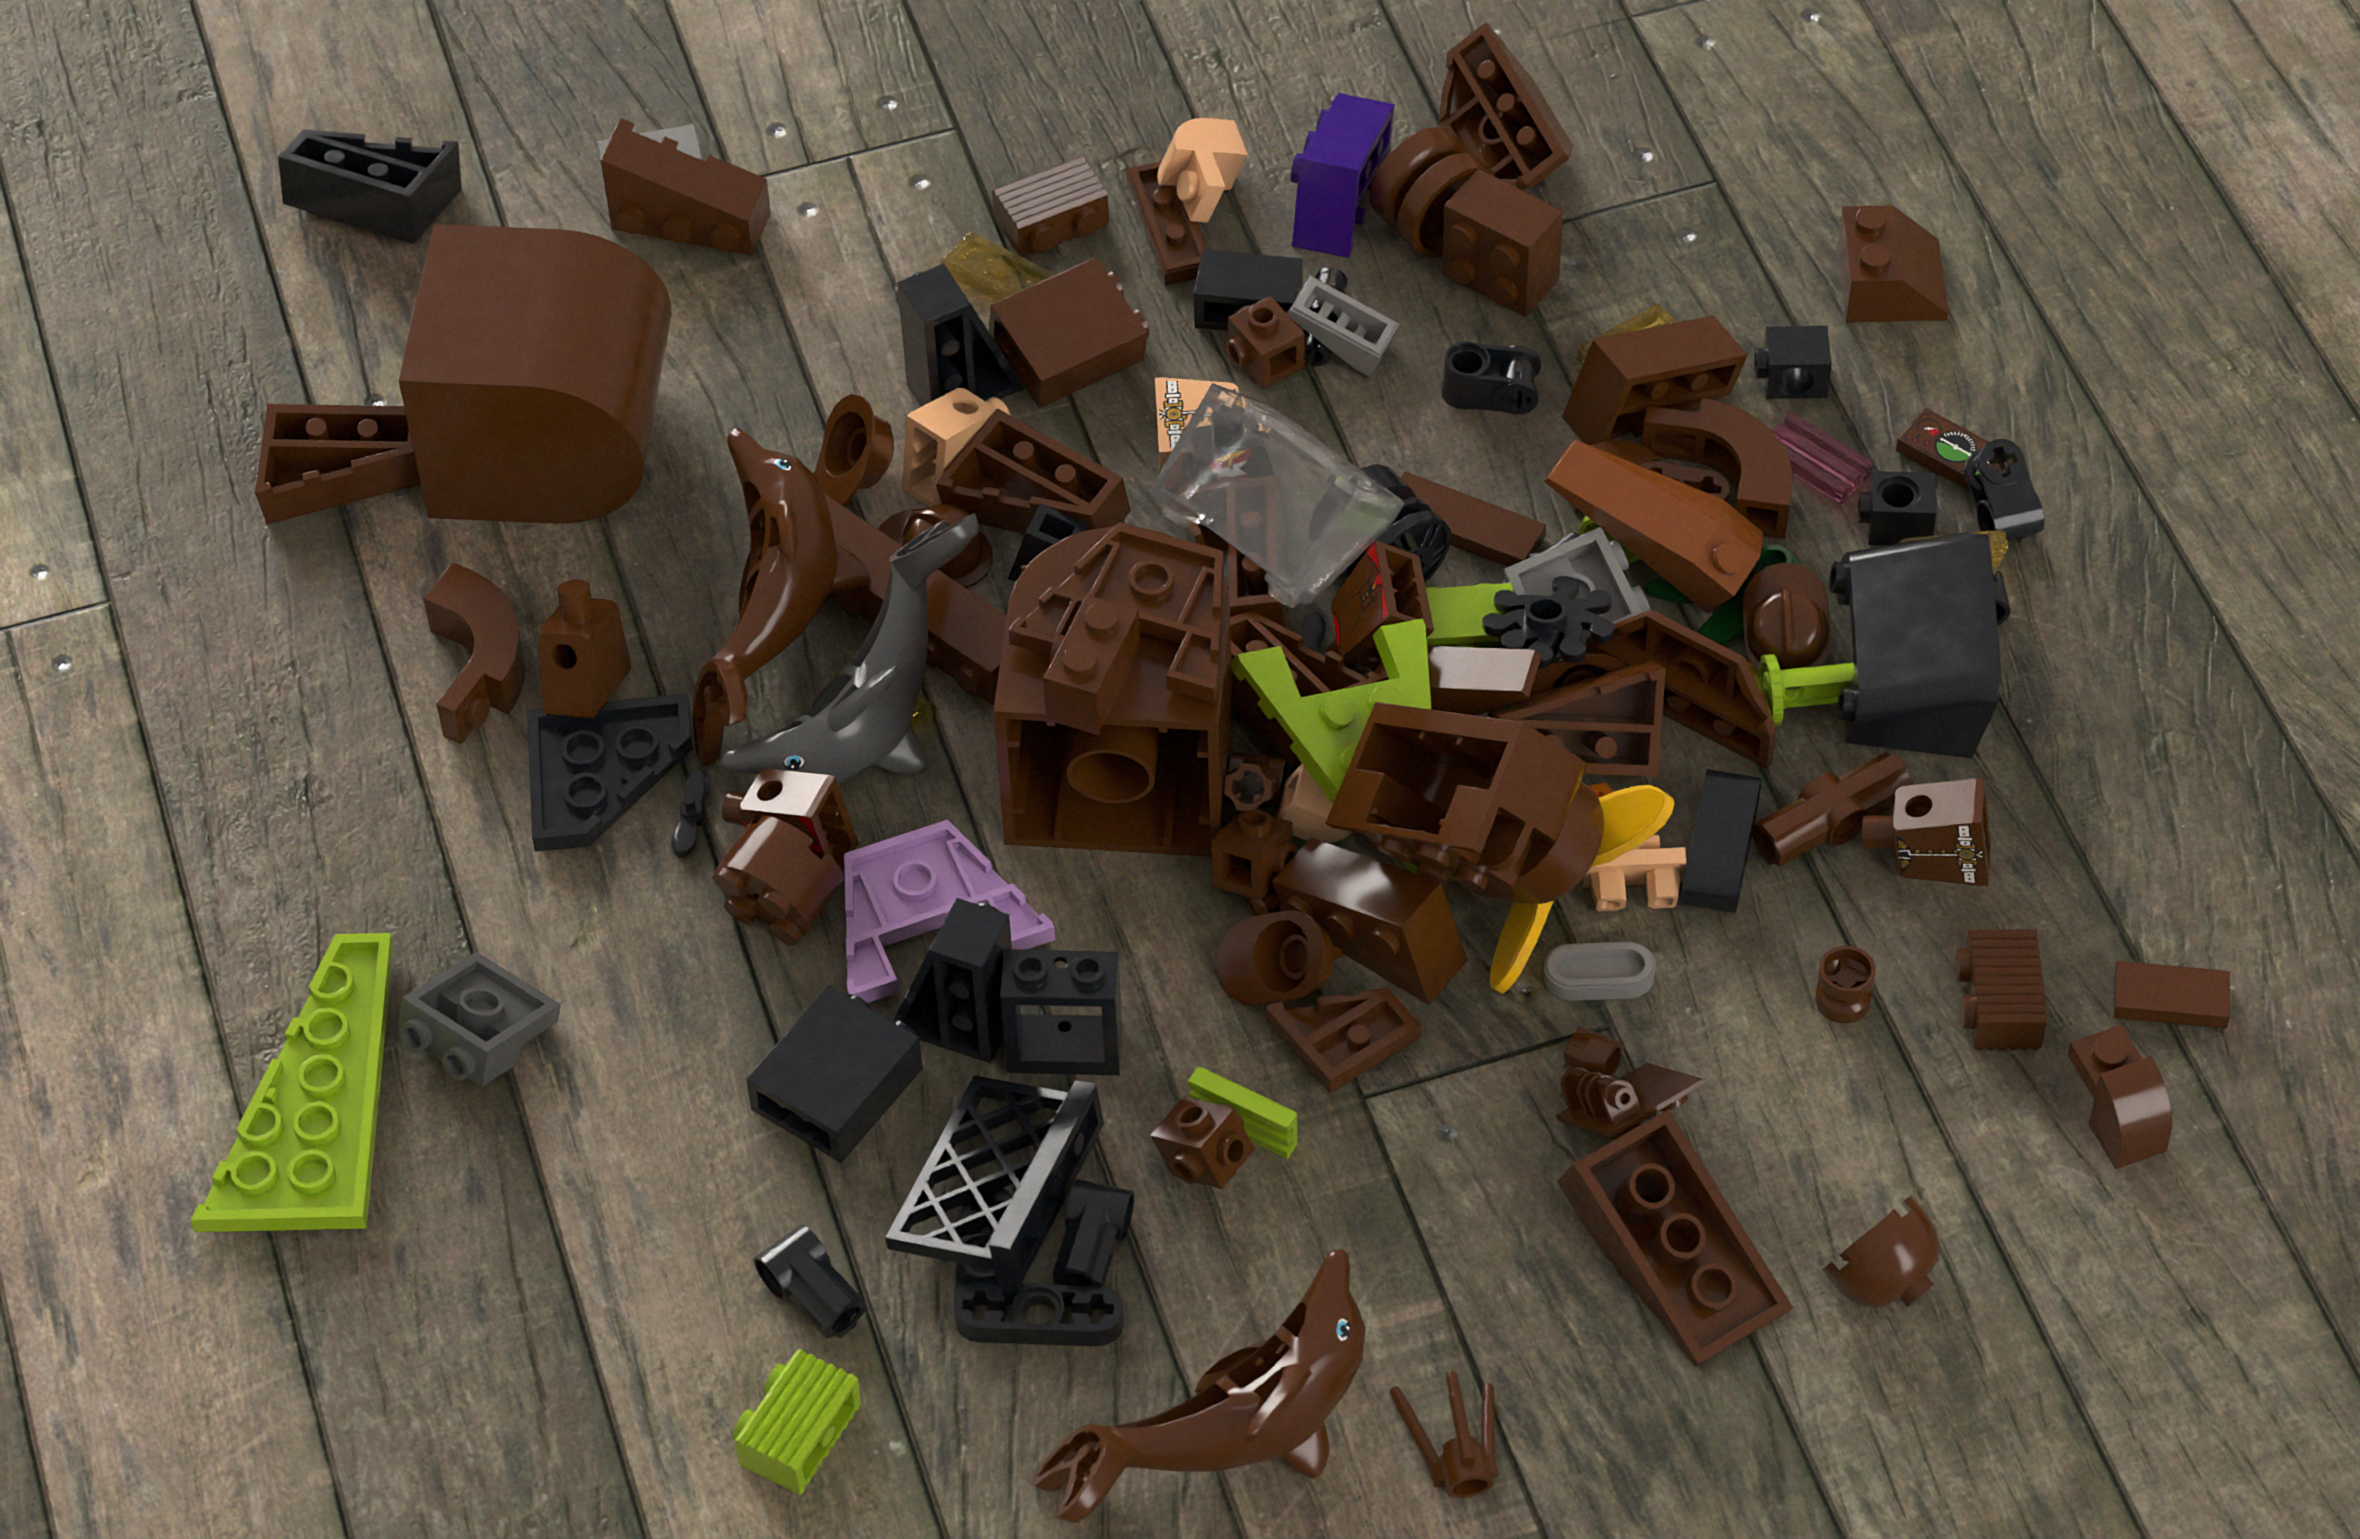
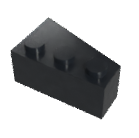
M303 129L278 156L284 205L412 244L421 237L462 189L459 143L456 141L443 140L442 148L412 146V138L396 137L394 145L366 142L365 134Z
M944 263L897 281L906 381L908 388L921 407L956 388H964L984 401L991 397L1001 399L1025 389Z

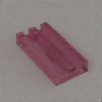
M1793 412L1785 416L1783 425L1778 423L1772 428V432L1781 444L1784 443L1806 457L1805 460L1784 447L1790 460L1792 474L1839 504H1842L1871 476L1874 462ZM1823 469L1829 471L1833 475L1845 481V483H1842L1839 480L1832 477L1831 475L1827 474L1823 471Z

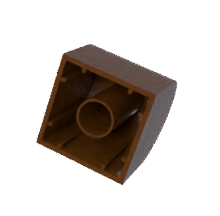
M433 224L399 376V386L428 518L548 524L578 523L612 513L632 498L639 488L643 477L672 315L671 300L664 283L643 259L619 244L584 232L544 228Z
M1113 527L1088 530L1060 540L1048 547L1028 564L1016 581L1008 604L993 711L1004 845L1212 857V839L1226 823L1228 800L1227 796L1224 795V788L1233 752L1230 604L1225 584L1223 582L1218 690L1215 702L1212 703L1167 690L1166 674L1181 644L1140 632L1141 653L1098 736L1046 720L1043 677L1050 666V656L1009 644L1008 630L1011 624L1019 616L1025 619L1039 606L1038 598L1051 586L1058 588L1074 573V564ZM1154 531V532H1157V533H1161V534H1164V535H1168V534H1165V533H1162V532H1159V531Z

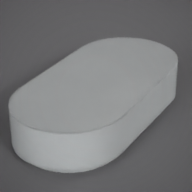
M1634 942L1563 944L1551 950L1546 956L1543 980L1548 991L1563 1000L1631 999L1640 997L1651 989L1655 980L1656 962L1654 956L1646 947Z

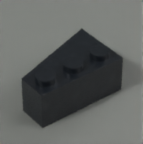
M956 898L893 1020L902 1021L911 1027L920 1041L991 1064L1004 1039L1000 994L1004 949H1012L1009 914L1000 912L994 906L986 903L975 904Z

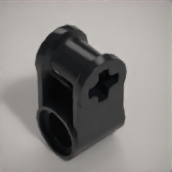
M1470 341L1453 344L1446 351L1441 386L1442 398L1450 406L1462 410L1501 411L1513 415L1531 412L1539 402V392L1535 387V377L1541 370V358L1536 351L1524 346L1486 345ZM1518 360L1521 361V371H1516V362ZM1513 389H1518V398L1516 400L1513 399Z
M1995 439L1985 444L1983 448L1973 452L1965 462L1964 476L1976 509L1981 534L1989 537L1990 546L2042 532L2045 524L2042 505L2034 491L2020 447L2007 439ZM1987 462L1990 464L1998 463L2001 472L1995 469L1990 471Z

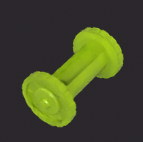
M1775 654L1762 655L1759 675L1775 726L1782 724L1784 708L1837 703L1840 690L1850 686L1854 676V663L1781 670ZM1791 687H1800L1795 689H1786Z

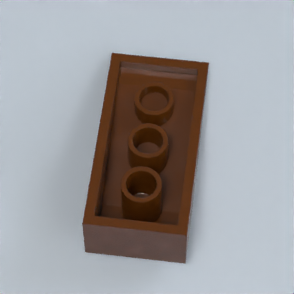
M1669 1109L1573 1163L1557 1180L1587 1231L1695 1367L1793 1309L1790 1301Z

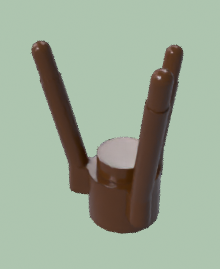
M1453 1370L1446 1373L1456 1438L1447 1441L1443 1445L1444 1453L1440 1458L1401 1389L1398 1386H1393L1390 1389V1395L1430 1468L1433 1486L1436 1488L1445 1486L1448 1495L1454 1498L1473 1497L1488 1491L1493 1486V1479L1499 1476L1494 1457V1386L1490 1383L1483 1386L1481 1445H1479L1477 1438L1470 1436L1458 1375Z

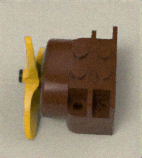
M1375 702L1325 824L1334 829L1364 834L1370 843L1384 854L1417 866L1416 872L1421 876L1439 881L1441 884H1447L1449 879L1475 894L1513 901L1492 960L1489 980L1493 990L1504 994L1511 988L1525 967L1538 941L1554 900L1574 888L1586 875L1590 867L1611 862L1636 848L1659 831L1672 814L1674 799L1660 788L1651 785L1629 787L1598 798L1590 787L1581 782L1588 766L1586 762L1524 722Z

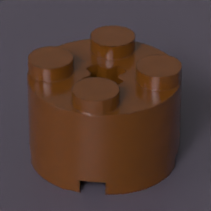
M762 816L758 823H756L755 818L749 822L715 869L712 879L728 897L724 903V908L735 919L745 924H751L754 918L768 924L771 933L779 940L788 945H796L800 938L808 932L843 882V873L837 862L828 852L821 860L808 849L814 840L807 834L780 819Z

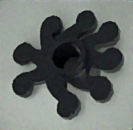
M1570 576L1554 578L1552 582L1554 593L1551 596L1516 595L1510 590H1500L1495 593L1494 606L1497 611L1504 615L1498 613L1485 615L1482 619V628L1488 635L1501 637L1500 646L1502 649L1536 650L1542 656L1538 668L1549 667L1554 662L1558 652L1561 659L1566 662L1579 663L1587 655V647L1581 642L1582 630H1589L1592 640L1600 644L1610 642L1615 636L1614 624L1599 616L1611 609V595L1603 590H1594L1590 592L1588 599H1574L1579 593V583Z

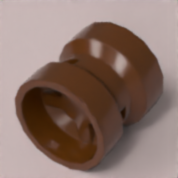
M1844 945L1832 948L1821 958L1815 1003L1817 1009L1825 1018L1833 1022L1846 1024L1863 1018L1870 1009L1876 967L1873 959L1867 952L1854 946Z

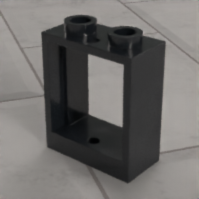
M1004 949L1000 999L1007 1073L1120 1076L1122 1014L1118 952ZM1059 961L1065 962L1067 964L1063 968H1057L1054 966V964ZM1020 1005L1101 1007L1102 1016L1021 1014Z

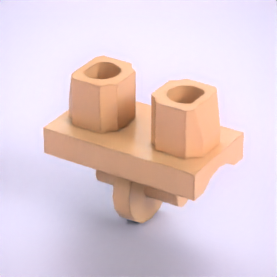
M1653 835L1636 848L1611 862L1590 867L1582 878L1583 888L1590 887L1597 911H1618L1625 908L1627 901L1625 886L1646 885L1647 907H1652L1653 909L1674 908L1677 904L1679 887L1683 881L1686 867L1685 847L1660 848L1659 835Z

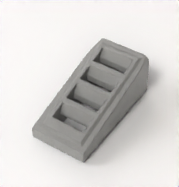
M1312 276L1308 278L1288 312V316L1354 369L1370 378L1400 325ZM1315 299L1322 304L1318 314L1309 309ZM1331 311L1339 318L1336 323L1327 319ZM1347 325L1354 329L1355 332L1352 333L1351 331L1347 330Z

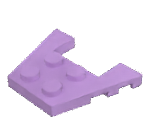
M948 819L844 853L847 994L857 995L867 1003L899 993L897 978L883 947L941 928L956 898L975 904L986 903L994 906L1000 912L1009 914L1012 949L1027 950L1055 940V929L1052 921L1044 913L1039 915L1026 902V896L1013 883L1008 885L992 869L991 861Z

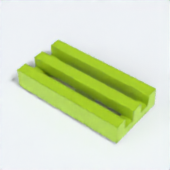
M1198 1066L1188 1080V1087L1191 1088L1188 1097L1214 1104L1224 1103L1229 1105L1243 1118L1244 1129L1252 1143L1285 1159L1289 1158L1297 1146V1113L1203 1067Z

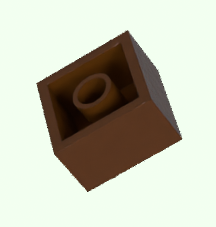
M1477 169L1444 205L1442 275L1450 278L1460 286H1466L1490 298L1499 306L1507 307L1526 317L1559 281L1563 211Z

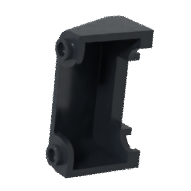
M1964 532L1845 553L1841 562L1835 561L1832 564L1829 576V591L1837 595L1839 605L1850 606L1854 676L1849 688H1842L1840 690L1837 701V718L1844 721L1846 743L1972 758L1996 709L2001 690V662L1989 537L1985 534Z

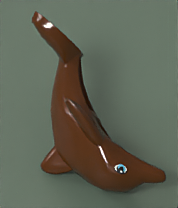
M734 429L729 433L727 445L743 489L749 520L751 545L739 591V618L724 646L701 668L695 685L693 730L697 757L702 767L715 763L719 759L725 725L728 727L740 723L746 718L748 694L744 680L783 652L806 630L831 591H847L867 587L871 580L869 572L862 561L847 549L836 544L828 502L817 477L798 458L764 449L748 433L741 429Z
M1343 1249L1327 1253L1306 1293L1271 1338L1267 1341L1239 1349L1220 1359L1198 1381L1195 1392L1198 1394L1154 1417L1120 1425L1102 1426L1090 1423L1079 1427L1067 1436L1046 1458L1035 1473L1030 1485L1049 1492L1068 1484L1057 1515L1058 1518L1068 1522L1078 1523L1103 1502L1126 1467L1177 1472L1222 1471L1278 1457L1292 1469L1311 1479L1320 1476L1326 1467L1330 1449L1324 1421L1347 1392L1363 1359L1366 1327L1358 1305L1349 1291L1350 1263L1348 1254Z

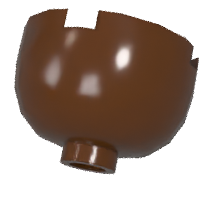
M1912 1195L1901 1203L1908 1211L1905 1216L1901 1217L1893 1209L1840 1254L1844 1261H1850L1842 1269L1839 1270L1833 1262H1830L1822 1269L1832 1283L1850 1300L1866 1307H1884L1900 1298L1908 1307L1934 1285L1927 1274L1931 1272L1939 1260L1941 1243L1936 1226Z

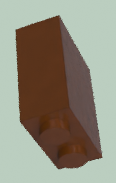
M1097 257L990 305L988 331L1038 408L1044 407L1139 363L1145 358L1147 337L1150 335L1147 321L1138 309H1131L1124 298L1123 288L1119 279L1113 272L1107 273Z

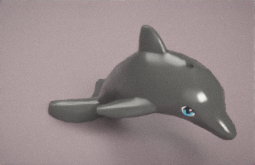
M975 513L949 527L946 519L940 521L902 546L889 558L891 563L890 576L880 613L865 642L845 671L831 680L816 697L810 710L794 720L792 724L779 731L727 750L721 758V766L725 770L756 775L766 768L835 776L838 785L873 765L897 774L917 773L926 767L928 759L922 744L910 724L926 671L928 648L927 578L934 571L959 555L979 532V524Z

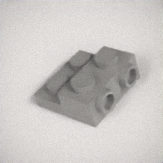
M1602 527L1504 569V576L1508 583H1512L1513 592L1516 595L1551 596L1554 593L1552 582L1554 578L1559 576H1570L1578 581L1579 593L1574 599H1588V595L1594 590L1606 591L1611 595L1612 607L1607 613L1599 616L1613 624L1650 610L1641 587L1637 585L1631 588L1623 573L1624 570L1629 569V565L1621 545L1617 540L1608 542ZM1582 630L1581 642L1586 645V639L1590 635L1589 630ZM1559 652L1554 658L1553 663L1561 659Z

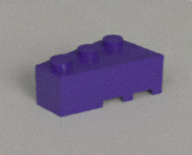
M1337 93L1329 109L1321 110L1316 131L1308 132L1303 154L1296 153L1292 164L1291 182L1297 183L1292 247L1350 258L1354 247V223L1362 225L1366 215V208L1358 207L1360 200L1366 190L1370 191L1376 171L1390 150L1395 104Z

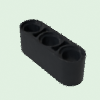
M1707 769L1685 869L1681 904L1736 913L1752 838V828L1758 808L1762 778Z

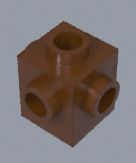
M1271 296L1253 305L1245 306L1237 313L1228 317V340L1225 343L1227 354L1232 363L1237 368L1243 367L1262 389L1305 368V334L1301 330L1300 325L1288 316L1289 311H1284Z
M1260 810L1241 811L1227 826L1222 827L1212 839L1213 887L1262 900L1274 888L1272 880L1297 854V849L1293 845L1292 822L1272 817Z
M1183 1096L1150 1135L1172 1176L1179 1177L1190 1184L1197 1182L1219 1189L1226 1185L1255 1150L1244 1129V1120L1235 1109L1224 1103L1214 1104Z

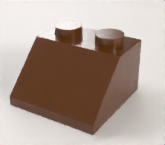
M1893 205L1842 206L1838 257L1846 322L1948 320V306L1939 239Z

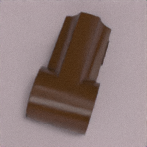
M1232 752L1228 774L1225 778L1224 795L1227 796V800L1233 801L1236 810L1240 811L1257 810L1262 804L1279 806L1284 784L1287 780V759Z

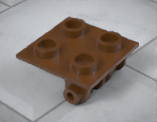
M1650 1063L1640 1066L1619 1079H1613L1608 1075L1598 1072H1589L1581 1067H1573L1564 1073L1560 1081L1561 1090L1568 1108L1557 1114L1556 1118L1558 1121L1611 1138H1619L1642 1125V1120L1657 1111L1672 1110L1681 1106L1688 1100L1687 1094L1701 1087L1705 1082L1703 1078Z

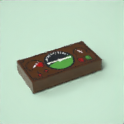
M1925 408L1897 439L1896 451L1969 490L1964 476L1965 462L1973 452L1983 448L1989 441ZM1987 462L1990 471L1995 469L2001 472L1998 463L1990 464Z

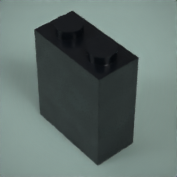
M828 985L746 1078L751 1110L842 1163L923 1069L920 1039L914 1030L904 1022L899 1020L890 1021L873 1011L868 1003L854 994L845 995Z

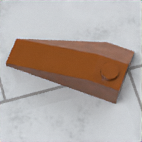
M1573 440L1568 445L1544 480L1552 489L1598 526L1602 527L1603 530L1706 613L1735 596L1760 558L1763 531L1723 499L1580 441Z

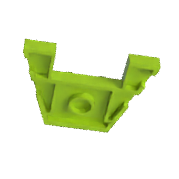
M1423 618L1381 626L1374 633L1373 639L1389 677V680L1301 697L1281 646L1237 654L1230 663L1231 669L1240 681L1246 678L1261 698L1257 704L1268 719L1276 718L1292 739L1293 743L1290 748L1332 803L1335 801L1375 702L1431 709L1426 625Z

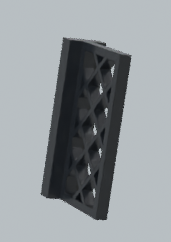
M974 1075L885 1237L888 1250L994 1270L997 1284L1019 1288L1104 1125L1096 1084L1075 1080L1070 1091L1063 1092ZM982 1097L1002 1100L1007 1104V1106L983 1116H979L976 1111ZM1043 1108L1057 1110L1054 1118L1034 1126L1030 1124L1026 1115ZM1017 1120L1022 1131L996 1142L994 1141L989 1130ZM980 1135L986 1146L959 1157L956 1155L954 1149L958 1143ZM1032 1144L1036 1151L1034 1157L1010 1167L1004 1156ZM993 1160L996 1161L1001 1171L976 1182H973L967 1173L968 1170ZM958 1175L964 1187L937 1198L934 1196L932 1189L935 1184ZM1010 1185L1014 1191L1012 1198L988 1208L982 1197ZM973 1201L979 1212L951 1224L944 1212ZM934 1216L942 1227L923 1236L909 1233L913 1225ZM985 1227H989L992 1232L986 1248L963 1244L960 1240L961 1237Z

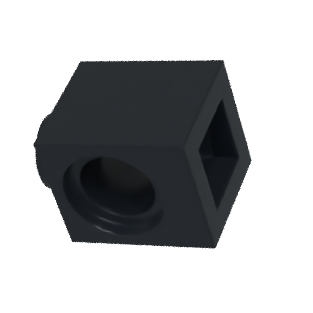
M1828 326L1766 327L1764 348H1755L1754 352L1755 378H1764L1766 399L1828 398L1832 366Z
M1871 471L1869 492H1860L1858 500V523L1868 524V545H1893L1933 538L1936 520L1935 473Z

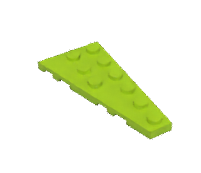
M391 933L335 934L308 987L310 995L298 1018H292L285 1032L286 1042L278 1058H272L236 1129L238 1137L225 1161L220 1160L212 1176L213 1186L204 1204H198L190 1219L194 1233L367 1229L394 950Z

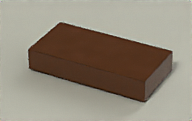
M2116 961L2114 970L2113 1018L2227 1028L2230 1018V971Z

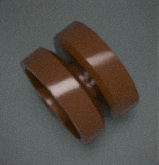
M1438 126L1421 129L1405 138L1382 162L1376 171L1370 187V205L1385 223L1399 231L1402 238L1418 254L1430 258L1442 256L1444 205L1477 169L1494 177L1496 175L1480 158L1470 154L1466 146L1449 130Z

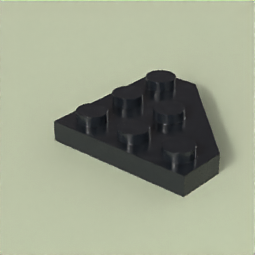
M688 694L609 701L602 706L594 718L544 714L543 708L527 710L532 840L535 852L590 846L693 749Z

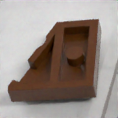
M1388 987L1360 991L1353 996H1343L1341 994L1317 997V1005L1284 1009L1283 1002H1277L1266 1007L1267 1022L1329 1093L1421 1038V1024Z

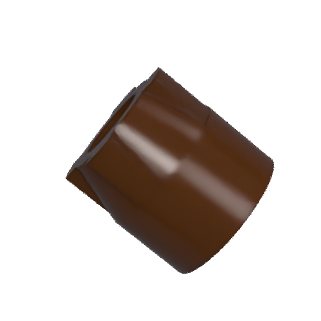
M1578 1026L1576 1032L1564 1048V1067L1568 1069L1581 1067L1589 1072H1598L1613 1077L1622 1058L1623 1044L1583 1026Z

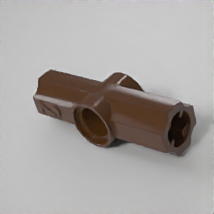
M1885 752L1839 778L1833 773L1819 775L1803 788L1796 801L1753 824L1752 837L1757 844L1759 854L1769 865L1776 864L1780 867L1826 841L1833 846L1847 843L1862 831L1863 816H1873L1895 804V791L1898 788L1914 785L1909 776L1907 765L1896 753L1889 755Z

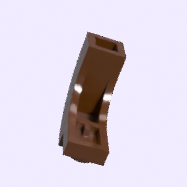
M1701 398L1699 413L1681 411L1674 408L1667 409L1647 406L1642 445L1659 455L1660 458L1700 463L1717 470L1731 482L1736 491V510L1763 531V536L1786 539L1793 483L1792 468L1785 448L1764 423L1740 408L1707 398Z
M452 562L423 600L430 631L459 643L472 653L467 665L436 703L443 737L462 744L474 728L480 727L485 722L490 707L506 714L510 713L520 696L524 684L525 659L516 615L507 597L496 585L481 574Z

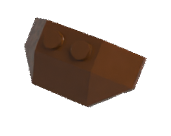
M1487 22L1483 23L1447 52L1445 67L1448 68V72L1442 89L1438 125L1454 134L1466 146L1470 154L1480 158L1493 170L1498 179L1520 190L1531 189L1570 158L1573 145L1536 83Z
M1653 609L1615 623V636L1608 643L1600 644L1594 642L1590 635L1586 639L1585 646L1587 647V652L1609 655L1621 660L1627 667L1651 660L1665 667L1664 716L1765 769L1770 766L1773 760L1776 727L1759 671L1745 657Z

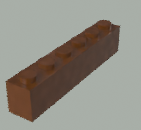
M824 494L828 502L836 544L856 555L868 570L871 578L870 584L867 587L847 591H831L829 594L838 599L846 611L853 615L860 614L874 624L880 613L887 590L891 568L889 558L902 545ZM937 569L927 578L928 648L926 665L931 668H939L954 678L965 692L971 695L977 694L994 706L1007 616Z

